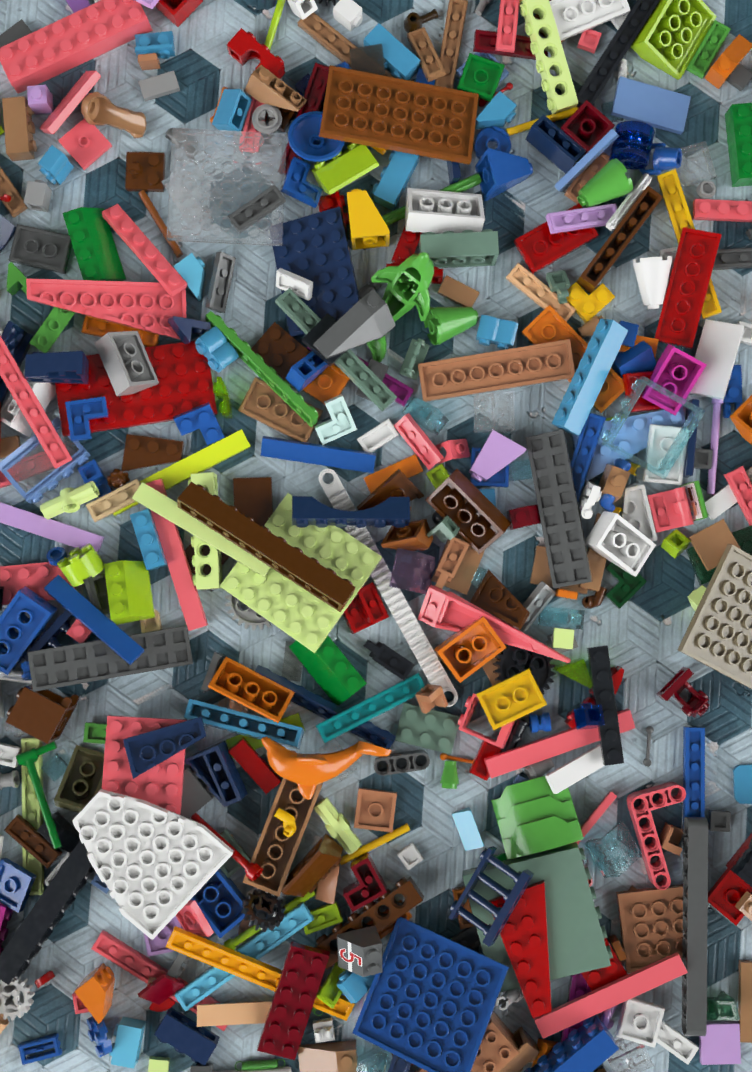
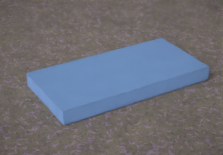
M620 76L611 115L681 135L684 132L691 96Z

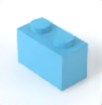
M123 1017L119 1024L116 1023L113 1036H116L115 1043H112V1052L109 1053V1056H112V1065L135 1068L139 1059L146 1021Z

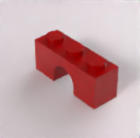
M241 28L227 43L229 54L241 65H244L250 59H258L260 63L255 70L262 65L279 79L285 74L284 61L279 56H274L270 53L269 48L265 44L257 42L251 32H246Z

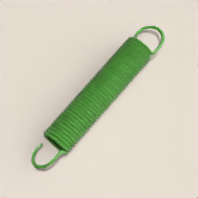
M284 1059L238 1061L242 1062V1070L278 1068V1060H283L285 1066Z

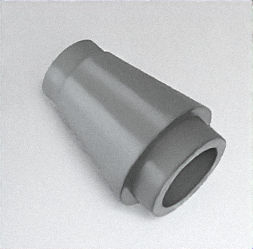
M549 758L524 767V771L531 780L543 776L554 767V763Z

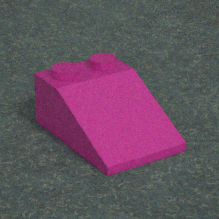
M668 344L655 366L642 398L676 416L707 364Z

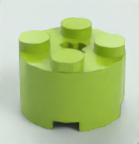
M90 543L81 549L79 547L69 552L70 556L68 558H63L57 562L58 567L72 587L84 584L83 580L90 576L95 577L104 569L103 561Z

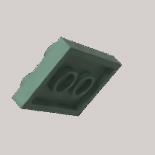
M404 702L395 741L451 755L460 716L433 709L424 714L420 706Z

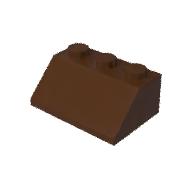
M325 833L289 873L281 892L285 895L304 897L308 892L311 894L317 887V882L320 879L324 880L330 873L329 869L332 866L336 867L343 858L341 857L343 848Z

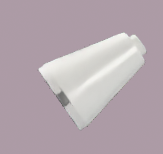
M662 256L640 258L639 263L638 260H633L642 302L648 309H659V305L664 302L672 263L671 256H667V260H664Z

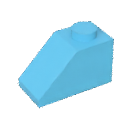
M191 253L175 264L174 268L187 282L188 288L196 299L200 301L202 300L206 276L203 269L205 264L199 256L195 258Z

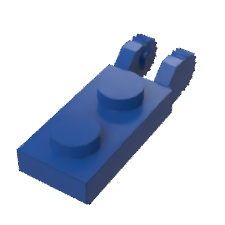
M734 365L723 402L724 418L730 417V404H734L735 411L742 405L741 365Z

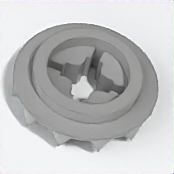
M263 104L254 110L252 123L260 134L264 133L269 136L270 133H276L279 127H281L282 115L277 107ZM267 113H268L269 119H271V120L269 121L268 126L266 125L265 121H262V120H265V117H266V114H267Z

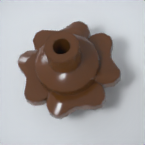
M114 469L110 473L111 476H107L108 485L114 488H120L130 481L129 474L120 469Z

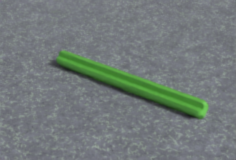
M476 173L438 191L463 192L481 184L482 180L480 175ZM406 205L381 216L387 226L405 218Z

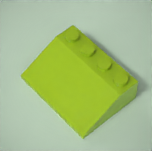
M660 0L630 47L643 60L679 80L717 16L702 0Z

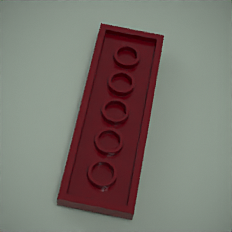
M291 941L257 1045V1051L295 1060L330 956V951Z

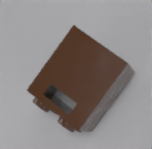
M32 685L22 687L16 695L17 701L15 705H12L7 712L8 718L6 723L49 744L60 738L77 706L79 696L74 694L71 698H64L49 689L33 692Z

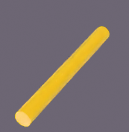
M571 108L546 117L555 122L571 117L579 108ZM538 119L506 128V132L510 136L530 130L531 126Z
M408 823L359 847L354 853L342 856L341 866L410 831Z

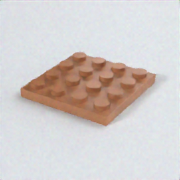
M683 884L672 885L665 890H659L655 887L616 892L622 945L627 956L624 960L626 972H635L678 952L682 960Z

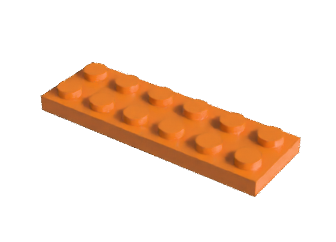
M550 305L521 332L533 345L570 339L575 372L588 346L587 342ZM612 368L593 405L600 414L625 391L623 379Z

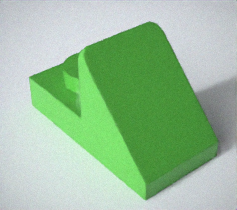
M10 262L8 264L7 291L13 296L21 289L27 295L26 279L28 278L18 267Z

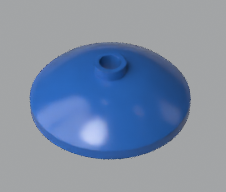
M311 111L298 116L291 123L288 130V141L291 149L301 158L314 162L332 159L341 152L345 141L319 137L323 114L321 111Z

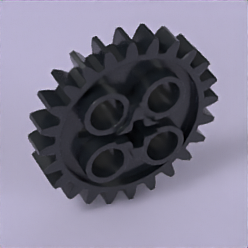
M504 644L507 648L500 652L501 654L495 656L499 661L493 663L494 666L498 667L493 673L499 675L495 678V681L501 680L502 682L511 678L509 669L514 670L515 675L523 672L524 668L521 666L525 665V670L530 669L542 695H544V690L550 689L547 683L554 682L550 678V676L556 674L551 671V668L556 666L550 664V661L554 658ZM516 652L522 654L521 661L516 658ZM534 660H537L539 662V669H536L534 667Z

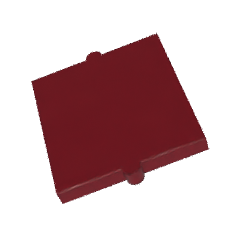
M162 974L140 991L138 997L160 1005L185 984L181 980Z

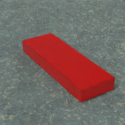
M244 737L228 750L265 794L281 783V779Z

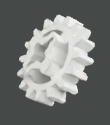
M20 976L17 981L13 980L9 985L0 980V1014H4V1020L8 1016H10L11 1020H14L17 1016L21 1018L24 1013L30 1010V1006L34 1003V1000L31 998L35 995V992H30L33 985L26 984L27 978L22 981Z

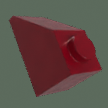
M538 504L511 509L506 512L507 518L511 522L510 530L541 524Z

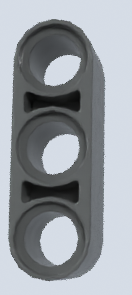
M424 750L392 753L389 756H378L375 758L374 770L381 776L419 771L429 766L430 759ZM419 755L425 756V763H416V757ZM399 758L407 760V764L404 767L397 766L396 761ZM378 762H387V768L380 770L377 767Z

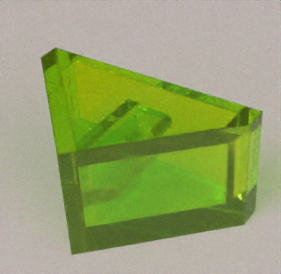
M579 658L570 661V663H563L554 667L553 670L590 689L592 688V682L584 659Z

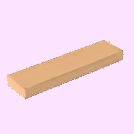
M517 263L506 276L509 282L541 308L545 309L550 305L566 322L575 313L576 309L568 302L559 304L557 293L551 292L547 285L520 263Z
M272 1001L197 1004V1027L265 1023Z

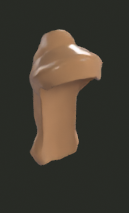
M99 92L89 93L81 102V113L89 124L98 126L107 124L129 132L134 138L143 137L146 131V117L144 113L118 107Z

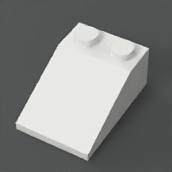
M603 511L585 540L588 547L634 577L637 576L656 546L655 543L620 515L608 511Z

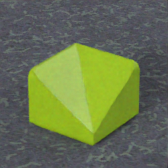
M675 529L663 540L661 547L672 557L677 558L687 549L691 540Z

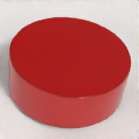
M50 970L34 983L39 988L54 978L55 974Z

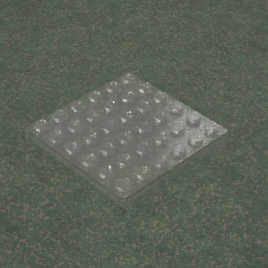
M172 128L167 240L282 246L284 204L240 234L230 223L227 216L274 184L281 192L286 175L287 134Z

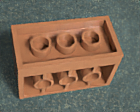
M494 1011L471 1072H499L519 1054L513 1033Z

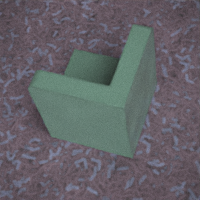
M446 515L426 535L430 537L435 534L442 543H445L448 539L451 540L455 537L460 528Z

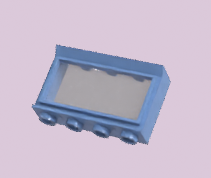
M58 417L53 419L51 423L73 458L72 461L55 469L36 435H33L0 462V471L30 504L39 502L45 492L55 489L61 479L71 476L74 472L73 470L77 466H83L87 463L88 457L91 456L79 441L72 442L70 436H63L61 421Z

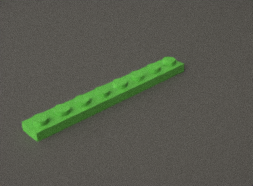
M212 311L205 315V322H211L210 329L216 326L235 348L239 358L312 428L317 423L319 416L316 409L306 404L304 398L299 393H295L291 389L290 384L277 375L273 367H268L264 363L263 358L259 354H255L249 344L237 336L234 329L228 328L219 315H215Z

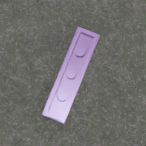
M616 203L553 212L546 215L550 234L606 226V223L618 208Z

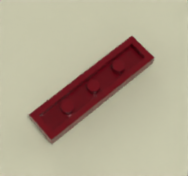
M476 29L474 33L473 52L536 60L535 54L531 52V40L528 36L516 35L515 51L511 53L495 51L497 32ZM544 51V54L548 57V51Z

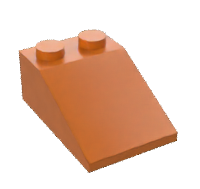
M483 616L446 639L434 650L455 679L461 683L507 647Z

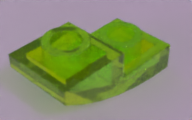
M217 377V382L213 384V393L216 394L218 399H223V401H220L219 412L222 413L224 418L232 419V403L229 391L223 379Z

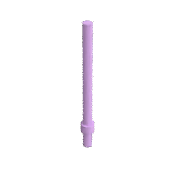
M712 398L713 417L710 450H713L712 467L708 470L707 494L715 495L721 405L724 400Z

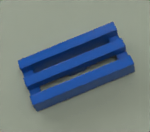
M58 1033L21 1042L18 1048L22 1065L61 1055L62 1048H60L61 1043L58 1041ZM53 1041L52 1043H48V1044H45V1045H41V1046H37V1047H33V1048L24 1050V1048H28V1047H31V1046H35V1045H39V1044H43V1043H47V1042ZM50 1048H55V1050H53V1051L45 1052V1053H42V1054H38V1055H34V1056H30V1057H27V1058H26V1055H27V1054H31V1053H35V1052H40V1051H43V1050H46V1049H50Z

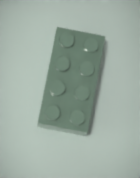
M484 229L481 232L464 230L462 233L445 231L443 234L425 232L424 235H420L419 253L427 252L429 258L433 261V266L438 268L495 266L499 255L498 231H493L492 229Z

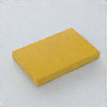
M530 669L476 694L493 730L547 705Z

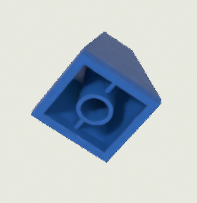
M491 148L484 152L475 165L476 172L482 180L480 187L484 201H488L523 182L533 173V166L527 158Z

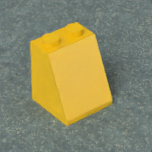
M353 189L347 192L352 250L388 247L390 243V230L367 191Z

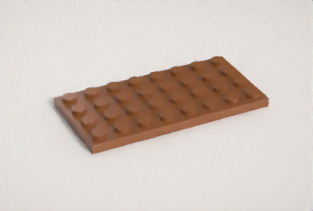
M330 65L319 137L470 165L479 94Z

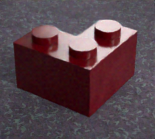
M368 852L351 861V869L357 881L343 889V896L352 912L387 893V885Z

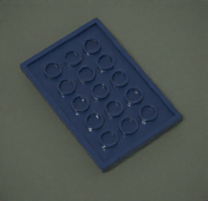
M341 207L269 227L277 270L282 268L313 281L312 298L309 301L301 297L299 298L320 319L328 313L338 321L360 300ZM286 314L291 337L295 338L306 335Z

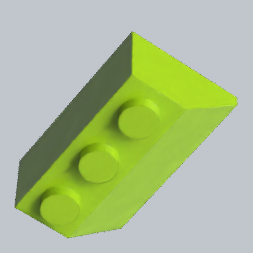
M349 143L347 149L332 159L314 164L315 168L311 169L323 192L331 195L379 166L366 145Z
M121 560L104 564L111 621L119 625L154 618L155 612L149 570H146L144 561Z

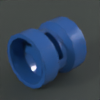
M542 712L541 715L529 714L531 733H537L539 730L544 732L551 731L549 712Z

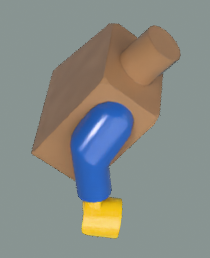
M621 458L616 459L613 465L606 464L598 485L601 487L600 491H602L599 503L606 511L617 513L618 515L623 511L622 508L615 507L613 503L621 498L630 474L636 476V469L640 468V465Z

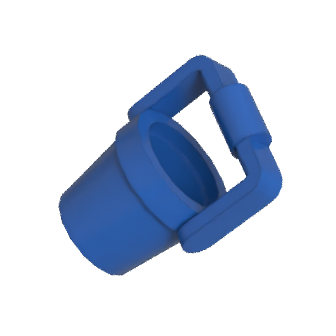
M665 143L646 144L643 148V153H641L639 170L642 175L645 173L660 175L664 170L680 168L682 151L680 148L666 147ZM649 149H654V169L645 170L649 155L648 151Z

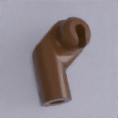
M600 586L599 592H595V595L584 597L582 599L583 606L587 609L600 606L607 589Z

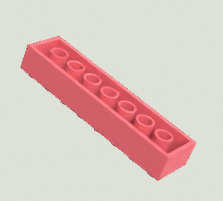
M101 0L0 47V62L11 85L19 94L27 90V86H35L134 40L135 34H145L153 30L141 4L135 0Z

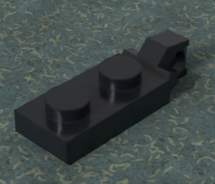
M367 639L363 645L371 651L369 656L375 662L404 681L415 666V664L384 643L378 641L375 645Z

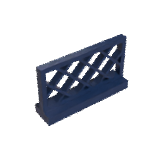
M8 321L1 337L20 368L31 346L29 342L33 335L25 332L15 323ZM0 376V402L2 404L9 389Z

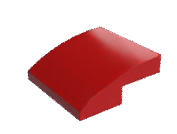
M373 582L360 589L343 613L352 634L389 617Z

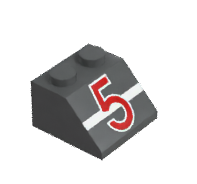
M376 926L337 934L339 967L362 977L382 973V941Z

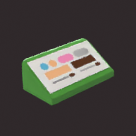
M699 481L680 485V487H685L693 521L708 518Z

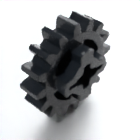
M255 889L253 894L249 893L243 902V909L241 913L245 914L243 919L250 921L249 927L255 925L256 931L259 927L262 928L263 932H266L267 928L273 931L275 926H280L285 916L284 911L286 908L282 906L283 900H277L278 896L265 893L263 890L259 893Z

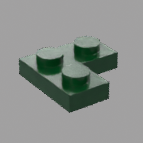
M612 562L605 567L618 581L605 596L620 609L647 581L639 573L634 577Z

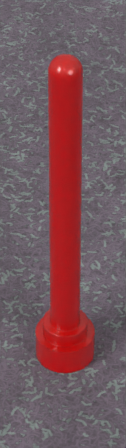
M197 813L191 816L193 821L206 826L234 851L231 857L245 869L246 876L251 881H255L261 875L262 867L257 863H250Z

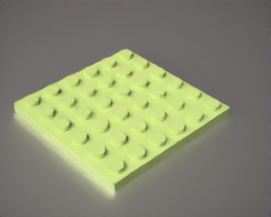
M287 493L264 526L275 536L284 538L292 547L301 549L306 556L317 559L320 565L334 570L342 579L351 581L353 586H355V590L341 612L337 611L272 568L263 577L240 562L235 564L220 587L313 653H316L377 567L382 556L335 525H328L324 528L316 527V525H308L304 528L292 525V495Z

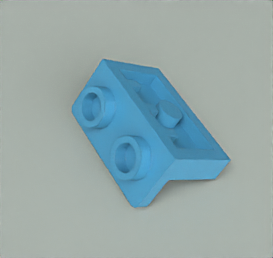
M172 31L135 34L136 47L134 49L136 56L156 53L158 58L161 59L175 56L174 35Z

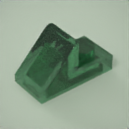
M721 991L717 997H707V1020L739 1021L740 1017L735 999L724 991Z

